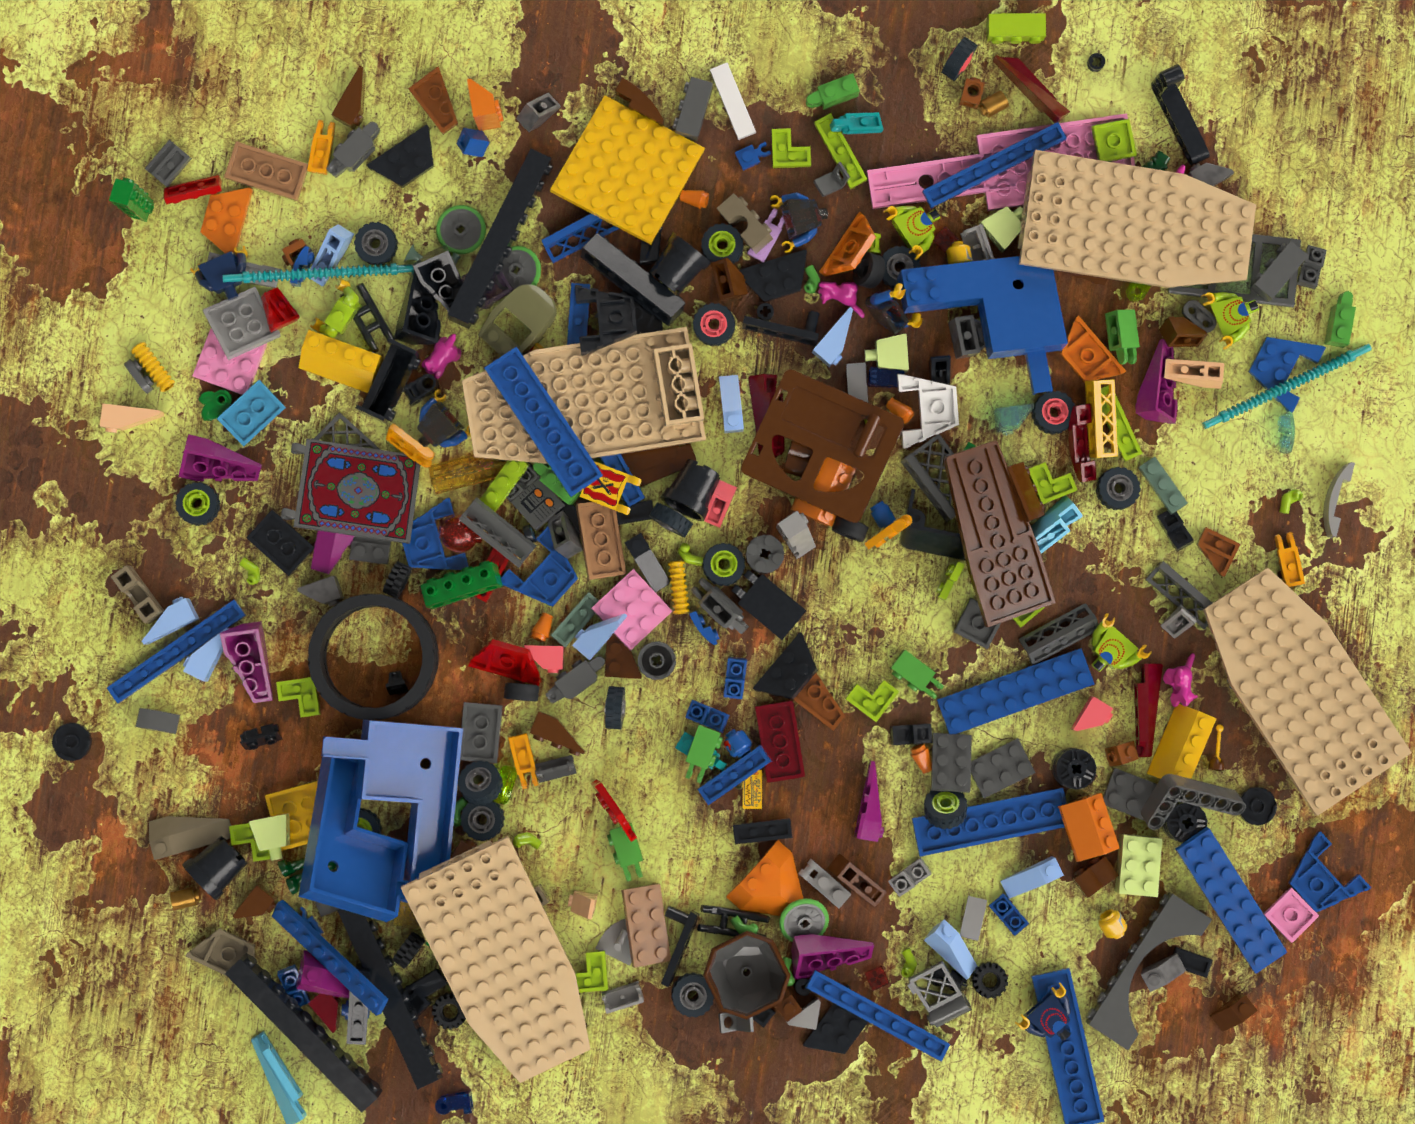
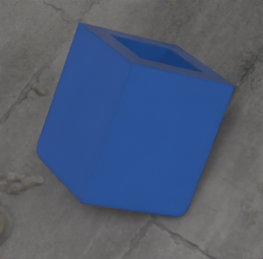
M463 128L456 144L465 155L483 157L490 141L483 131Z

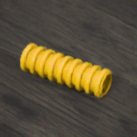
M145 342L137 344L132 348L131 353L135 354L136 359H139L138 362L142 364V368H146V373H149V377L153 378L152 381L157 383L156 386L160 387L161 392L171 389L175 381L171 380V376L167 375L168 372L164 371L163 366H160V361H156L157 357L153 356L154 353L150 352V348L146 347L147 344Z
M684 561L668 563V566H670L668 572L671 574L669 575V578H671L670 584H672L670 590L673 592L671 593V596H673L671 600L674 602L672 608L675 610L673 611L675 615L690 612V609H688L689 603H687L689 597H686L688 591H686L687 585H685L687 580L684 579V576H686V573H684L685 567H683Z

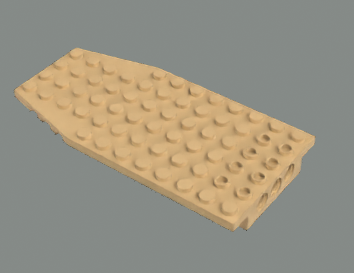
M1035 150L1033 152L1032 168L1027 174L1018 249H1021L1019 265L1165 288L1245 281L1248 275L1256 204L1182 173Z
M687 327L636 334L581 356L580 343L537 349L523 355L591 458L706 440L702 401L692 343L689 342ZM486 371L462 380L474 458L548 464Z
M1269 568L1259 572L1203 609L1210 631L1213 633L1217 651L1220 653L1223 668L1226 670L1230 687L1314 816H1318L1412 753L1327 622Z
M509 836L494 843L489 840L419 873V878L401 886V890L468 1024L520 1083L590 1050L575 971Z

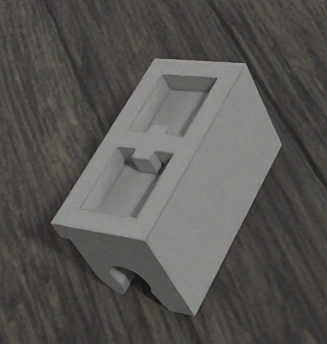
M982 224L966 229L960 234L963 244L969 245L971 248L973 261L994 259Z
M639 981L602 992L606 1014L644 1002Z

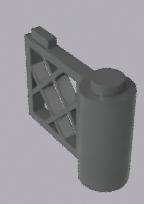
M943 961L909 978L907 986L912 994L917 993L929 1013L927 1019L931 1026L935 1025L938 1028L972 1010L967 997L961 992ZM940 968L945 973L943 979L932 977L934 971ZM921 978L928 980L927 987H919L915 981ZM931 981L942 984L939 992L929 989ZM944 985L953 986L955 990L951 994L942 993ZM928 993L938 996L937 1001L930 1005L926 1000Z

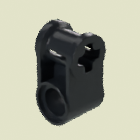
M425 374L415 381L408 383L403 392L410 401L409 405L414 406L434 393L439 387V382L434 376ZM428 379L433 380L431 388H425V382Z

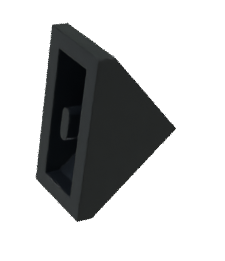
M950 355L931 357L928 360L930 381L950 385Z

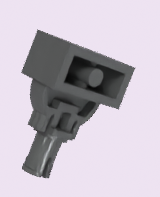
M973 315L956 317L948 322L956 359L975 356L985 348L981 321L974 319Z

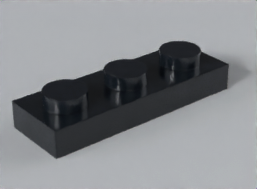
M790 818L733 825L735 845L793 838Z

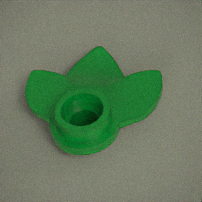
M227 390L206 391L201 394L198 400L204 405L201 412L202 419L204 421H211L218 418L230 407L232 403L231 394ZM220 396L225 398L224 403L219 401Z

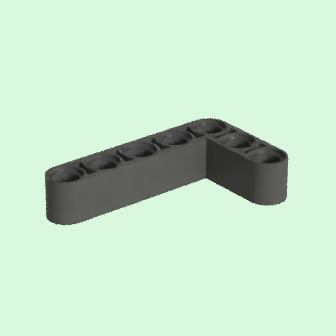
M1167 774L1160 779L1141 810V816L1150 829L1156 830L1162 827L1178 801L1231 815L1243 813L1246 809V804L1235 790L1174 774Z

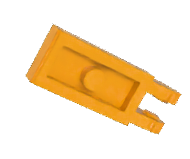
M319 120L316 133L313 136L307 171L327 175L328 170L326 168L330 162L335 123L330 122L327 135H322L324 123L322 120Z
M394 423L389 426L386 440L414 462L416 461L426 468L430 467L432 464L431 459L434 458L433 450L429 447H423L417 440L413 439Z
M903 515L865 542V546L868 550L873 546H876V548L880 547L886 542V537L891 539L911 525V516Z
M1286 533L1289 546L1284 549L1282 537L1279 534L1275 535V544L1278 549L1277 555L1283 582L1288 587L1305 584L1293 533Z
M528 733L508 737L522 789H527V781L524 773L531 772L532 783L534 786H538L536 766Z

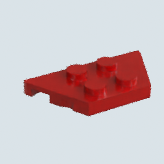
M492 639L470 659L468 664L472 668L540 686L541 677L530 649Z
M597 779L593 781L591 785L597 792L595 795L603 809H606L614 825L618 823L631 842L637 839L630 824L604 785Z

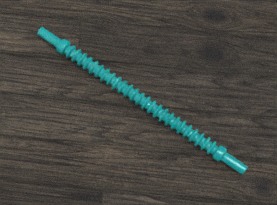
M391 263L390 266L387 264L385 266H382V264L377 266L375 264L374 267H371V265L360 267L358 265L357 268L353 265L352 268L341 266L340 269L337 266L335 269L332 267L330 269H327V267L321 269L319 267V270H316V268L305 270L303 268L302 271H299V269L297 271L293 269L288 271L286 269L285 272L282 269L280 272H277V270L266 272L264 270L263 273H260V271L258 273L243 271L242 274L223 275V282L243 281V283H250V281H253L255 283L258 280L260 283L261 280L272 282L274 279L277 282L278 279H281V281L283 279L287 281L292 279L294 281L295 278L297 280H300V278L311 280L312 277L316 280L317 277L320 279L322 277L327 279L329 276L331 279L333 276H336V278L347 276L349 278L350 275L353 277L355 275H358V277L364 275L366 277L367 274L371 277L372 274H375V276L380 274L382 276L384 273L387 276L388 273L397 275L398 273L412 272L413 264L397 265V263Z
M1366 344L1356 350L1346 351L1340 357L1332 358L1331 362L1328 360L1326 364L1317 365L1312 370L1309 369L1307 372L1298 374V377L1294 376L1293 379L1290 378L1288 381H1284V383H1279V386L1275 385L1274 388L1271 387L1269 390H1265V393L1260 392V395L1256 394L1255 397L1252 396L1250 399H1246V402L1237 403L1236 407L1232 406L1231 409L1227 408V411H1220L1217 416L1202 422L1204 429H1207L1220 422L1225 423L1230 418L1233 419L1234 415L1237 417L1239 413L1243 414L1244 411L1248 412V409L1252 410L1253 406L1256 408L1258 404L1262 405L1263 402L1267 403V400L1271 401L1272 397L1277 398V395L1281 396L1282 393L1286 394V391L1290 392L1291 388L1296 389V386L1305 385V381L1309 383L1310 379L1314 380L1315 377L1319 378L1324 373L1328 374L1329 371L1338 369V366L1342 367L1343 364L1346 365L1348 362L1355 361L1356 357L1371 351L1372 347L1370 344Z

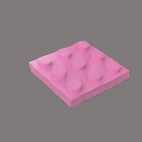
M210 329L192 376L243 395L252 386L267 343L228 360L213 330Z
M634 569L591 608L602 621L624 613L627 615L614 634L629 650H632L672 612L667 604Z

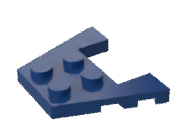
M1266 337L1248 372L1265 389L1269 390L1271 387L1274 388L1275 385L1279 386V383L1287 381L1299 355L1317 364L1326 347ZM1286 391V394L1277 395V398L1274 399L1280 402L1286 408L1285 410L1291 414L1300 397Z
M450 497L413 521L410 544L402 543L409 567L461 570L469 567L466 553L446 558L436 524L437 519L455 515Z
M547 526L536 539L551 553L525 582L510 569L501 577L502 585L553 607L579 578L568 559L554 550L550 529Z
M1317 831L1288 882L1316 913L1371 888L1360 874L1353 877L1343 887L1323 865L1318 856L1331 846L1332 843L1321 831Z

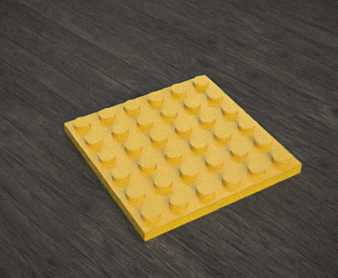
M604 95L552 185L550 192L652 245L705 148Z

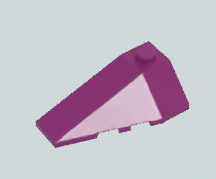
M1161 339L1139 390L1135 409L1136 414L1145 420L1176 424L1178 403L1177 399L1174 400L1173 394L1176 382L1164 378L1165 360L1174 359L1173 347H1168L1165 340Z
M188 434L178 477L194 481H204V479H215V481H222V479L258 481L262 465L209 439Z
M318 531L311 569L330 574L342 557L344 550L353 541L354 536Z
M262 621L244 623L221 632L223 652L232 663L234 671L238 673L253 703L273 701Z
M870 760L854 836L857 839L878 842V839L883 837L884 827L881 826L882 819L875 761Z
M815 934L794 936L791 947L794 979L810 978L814 970L820 972L830 968V971L836 970L837 966L844 963L852 965L870 959L874 944L872 942Z
M303 950L296 989L349 999V990L311 953Z

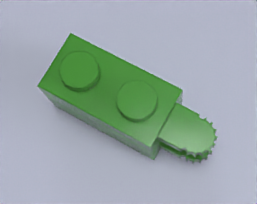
M852 73L818 86L816 92L808 95L806 99L807 107L816 108L822 106L824 110L858 97L860 90L854 74Z
M1349 291L1340 294L1337 304L1330 309L1325 345L1344 348L1350 344L1356 307L1352 306L1353 294Z
M1135 309L1115 310L1105 313L1109 351H1116L1119 364H1126L1127 362L1129 364L1136 363V348L1140 346Z
M534 463L533 468L541 476L539 480L568 505L574 504L577 501L582 490L570 497L548 464Z
M906 650L901 652L890 667L893 670L891 674L900 681L903 678L909 682L907 686L913 691H923L933 699L937 695L932 690L926 688L927 684L931 682L941 690L944 687L933 678L936 672Z
M701 725L698 726L685 761L690 763L685 778L690 779L693 774V768L696 765L701 767V771L697 776V782L701 783L706 769L709 766L713 767L716 756L713 755L715 748L719 749L723 738L720 737V732Z
M629 823L630 826H631V829H632L633 832L635 833L634 828H633V824H632V823ZM620 826L610 829V834L607 835L610 846L614 845L616 853H613L616 865L620 864V867H623L627 882L631 881V873L627 866L632 864L635 865L637 876L639 878L643 877L639 862L644 859L638 840L635 839L631 842Z

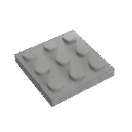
M256 287L239 293V297L228 301L226 299L203 309V313L228 360L281 337L278 330L270 332L262 299Z

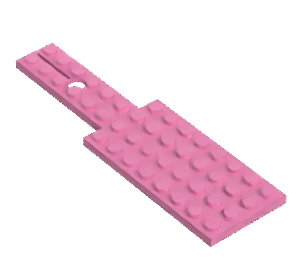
M1127 113L1059 123L1067 140L1046 150V152L1098 160L1091 126L1128 119ZM1051 125L977 135L976 140L979 154L867 170L872 209L925 202L926 199L922 193L925 189L919 185V178L921 176L928 175L931 177L934 185ZM1033 157L955 197L985 193L988 211L1000 210L1004 207L1023 206L1027 174L1031 171ZM1134 157L1112 161L1114 163L1135 166Z

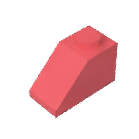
M719 480L708 505L709 511L704 520L705 522L719 528L721 527L737 487Z
M524 645V648L530 649L533 659L543 669H548L547 673H559V669L564 670V646Z
M1090 696L1072 725L1071 730L1080 731L1108 723L1113 716V713H1111L1113 708L1094 696Z

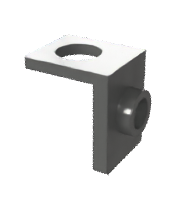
M839 162L833 172L815 179L813 183L821 196L824 197L843 189L850 176L842 163ZM839 170L843 173V179L840 177Z
M726 1012L718 1014L720 1033L732 1031L754 1032L753 1017L746 1020ZM729 1016L732 1024L729 1028H726L724 1020Z

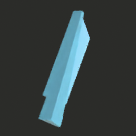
M1067 495L1063 496L1044 516L1040 517L1031 526L1041 554L1070 532V529L1067 527L1069 524L1083 517Z
M263 1031L252 1038L251 1042L286 1124H295L307 1116L297 1100L303 1093Z

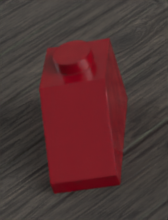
M319 993L308 1004L329 1030L334 1033L339 1028L341 999L337 996Z

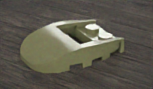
M531 284L521 285L515 288L491 311L478 336L501 356L516 346L521 354L525 355L536 343H539L544 338V333L553 324L557 314L556 304L540 287ZM505 307L532 331L520 346L494 323L496 317Z

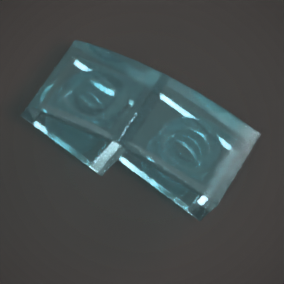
M1288 411L1279 417L1277 423L1279 426L1278 432L1285 434V436L1282 435L1279 441V446H1281L1279 452L1284 454L1292 452L1295 438L1293 413Z

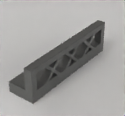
M477 497L459 518L461 522L518 568L537 546Z
M1164 561L1160 562L1145 580L1177 607L1180 604L1183 605V598H1191L1194 609L1187 610L1189 612L1194 611L1196 623L1202 629H1205L1208 626L1207 620L1204 623L1200 621L1197 611L1203 610L1212 602ZM1158 571L1164 575L1165 584H1157L1152 580ZM1168 586H1177L1179 588V596L1172 597L1169 594Z
M1085 603L1019 638V642L1027 652L1029 661L1034 665L1091 635L1099 624L1096 616ZM1084 611L1088 614L1084 618H1077L1078 614ZM1065 621L1071 622L1067 627H1060L1061 623ZM1048 630L1054 631L1049 637L1043 636L1044 632ZM1031 639L1037 640L1036 644L1030 647L1026 644Z

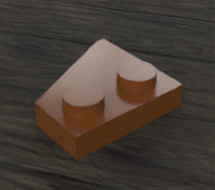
M1205 527L1196 545L1221 577H1225L1239 549L1240 543Z

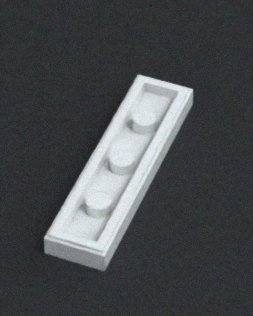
M728 63L710 69L738 140L755 134V128Z

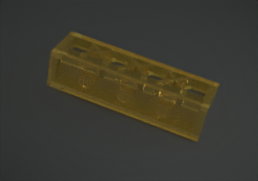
M474 454L430 465V479L435 494L494 480L505 465L506 460L474 458ZM476 460H481L478 464H472ZM457 465H463L459 469H453ZM444 470L442 473L434 475V471Z

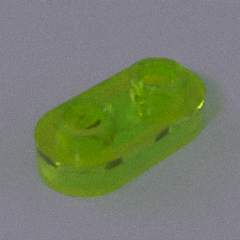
M1131 282L1126 290V295L1130 301L1139 302L1146 296L1151 285ZM1138 288L1140 294H1135L1134 289Z
M505 765L499 770L503 780L502 791L493 800L499 804H506L510 800L517 778L516 769Z

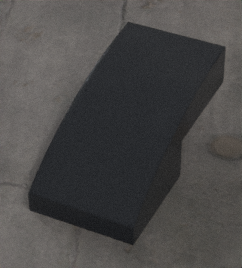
M1167 510L1157 516L1161 527L1177 552L1194 543V539L1185 528L1184 522L1177 511L1171 515Z
M931 724L890 726L891 745L933 743Z

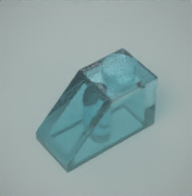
M1034 403L996 408L994 410L996 432L1002 433V436L1014 434L1013 431L1020 427L1033 410Z

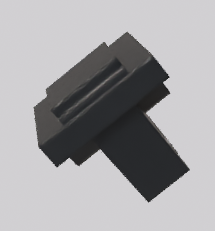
M401 671L390 672L389 682L385 684L389 695L409 692Z

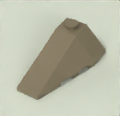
M167 816L149 821V842L154 860L212 844L220 836H223L226 840L230 839V820L224 818Z

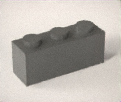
M691 77L690 82L686 81L683 93H686L684 100L681 99L678 111H681L679 118H675L673 124L676 134L698 141L713 90L712 82Z
M1292 241L1286 245L1283 243L1276 250L1278 255L1274 259L1271 257L1265 263L1264 267L1266 269L1263 273L1258 272L1252 279L1254 283L1250 288L1267 302L1275 297L1309 256Z

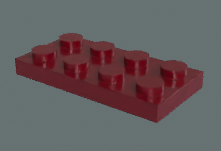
M793 701L755 706L761 746L771 759V762L764 766L767 783L805 777Z

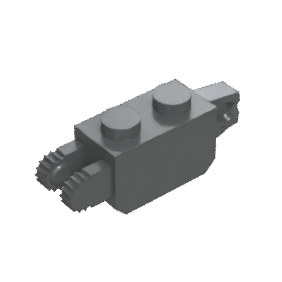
M372 121L362 130L359 127L356 130L353 129L348 134V139L343 144L340 143L336 146L332 154L334 159L326 168L331 175L336 178L346 170L355 172L375 151L373 140L380 133L378 124Z
M701 578L699 583L707 593L704 594L695 586L691 589L692 593L700 600L698 602L699 605L723 628L727 629L729 627L731 630L735 628L740 634H743L749 628L742 620L744 618L742 615L743 611L717 586L713 587L706 579Z
M598 656L590 662L587 660L582 662L580 659L572 665L573 669L570 672L564 671L556 677L555 685L545 694L549 701L553 704L564 697L573 699L595 683L598 678L596 672L605 665L604 658Z

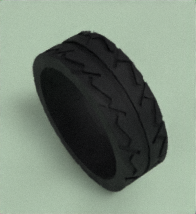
M362 594L345 599L333 606L322 616L313 631L309 643L308 666L311 679L317 691L331 707L357 719L381 720L401 715L412 709L426 696L438 670L439 650L436 636L430 624L416 608L402 600L386 595ZM370 607L389 608L405 617L414 627L422 647V666L414 686L404 697L395 703L379 708L364 707L353 703L343 696L334 686L326 664L327 648L335 628L352 613Z

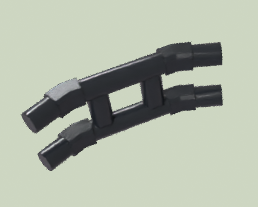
M360 283L356 287L367 305L358 310L353 320L371 352L377 353L379 349L370 334L371 332L380 328L386 340L388 338L395 339L363 283ZM371 311L376 321L365 326L361 316Z
M701 905V912L721 915L719 926L698 924L697 931L735 937L739 935L736 929L727 928L729 916L735 917L738 915L743 924L746 925L748 920L769 923L770 916L719 906ZM756 933V934H758V935H761V936H764V937H767V936H766V935H764V934H759V933Z

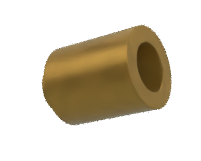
M999 90L981 100L978 109L983 117L990 118L1008 108L1009 103L1004 93Z
M194 886L170 892L171 905L175 911L196 906L201 900L200 890Z

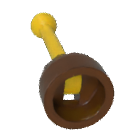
M1221 724L1216 726V754L1209 761V770L1224 771V761L1219 757L1221 732L1224 729Z

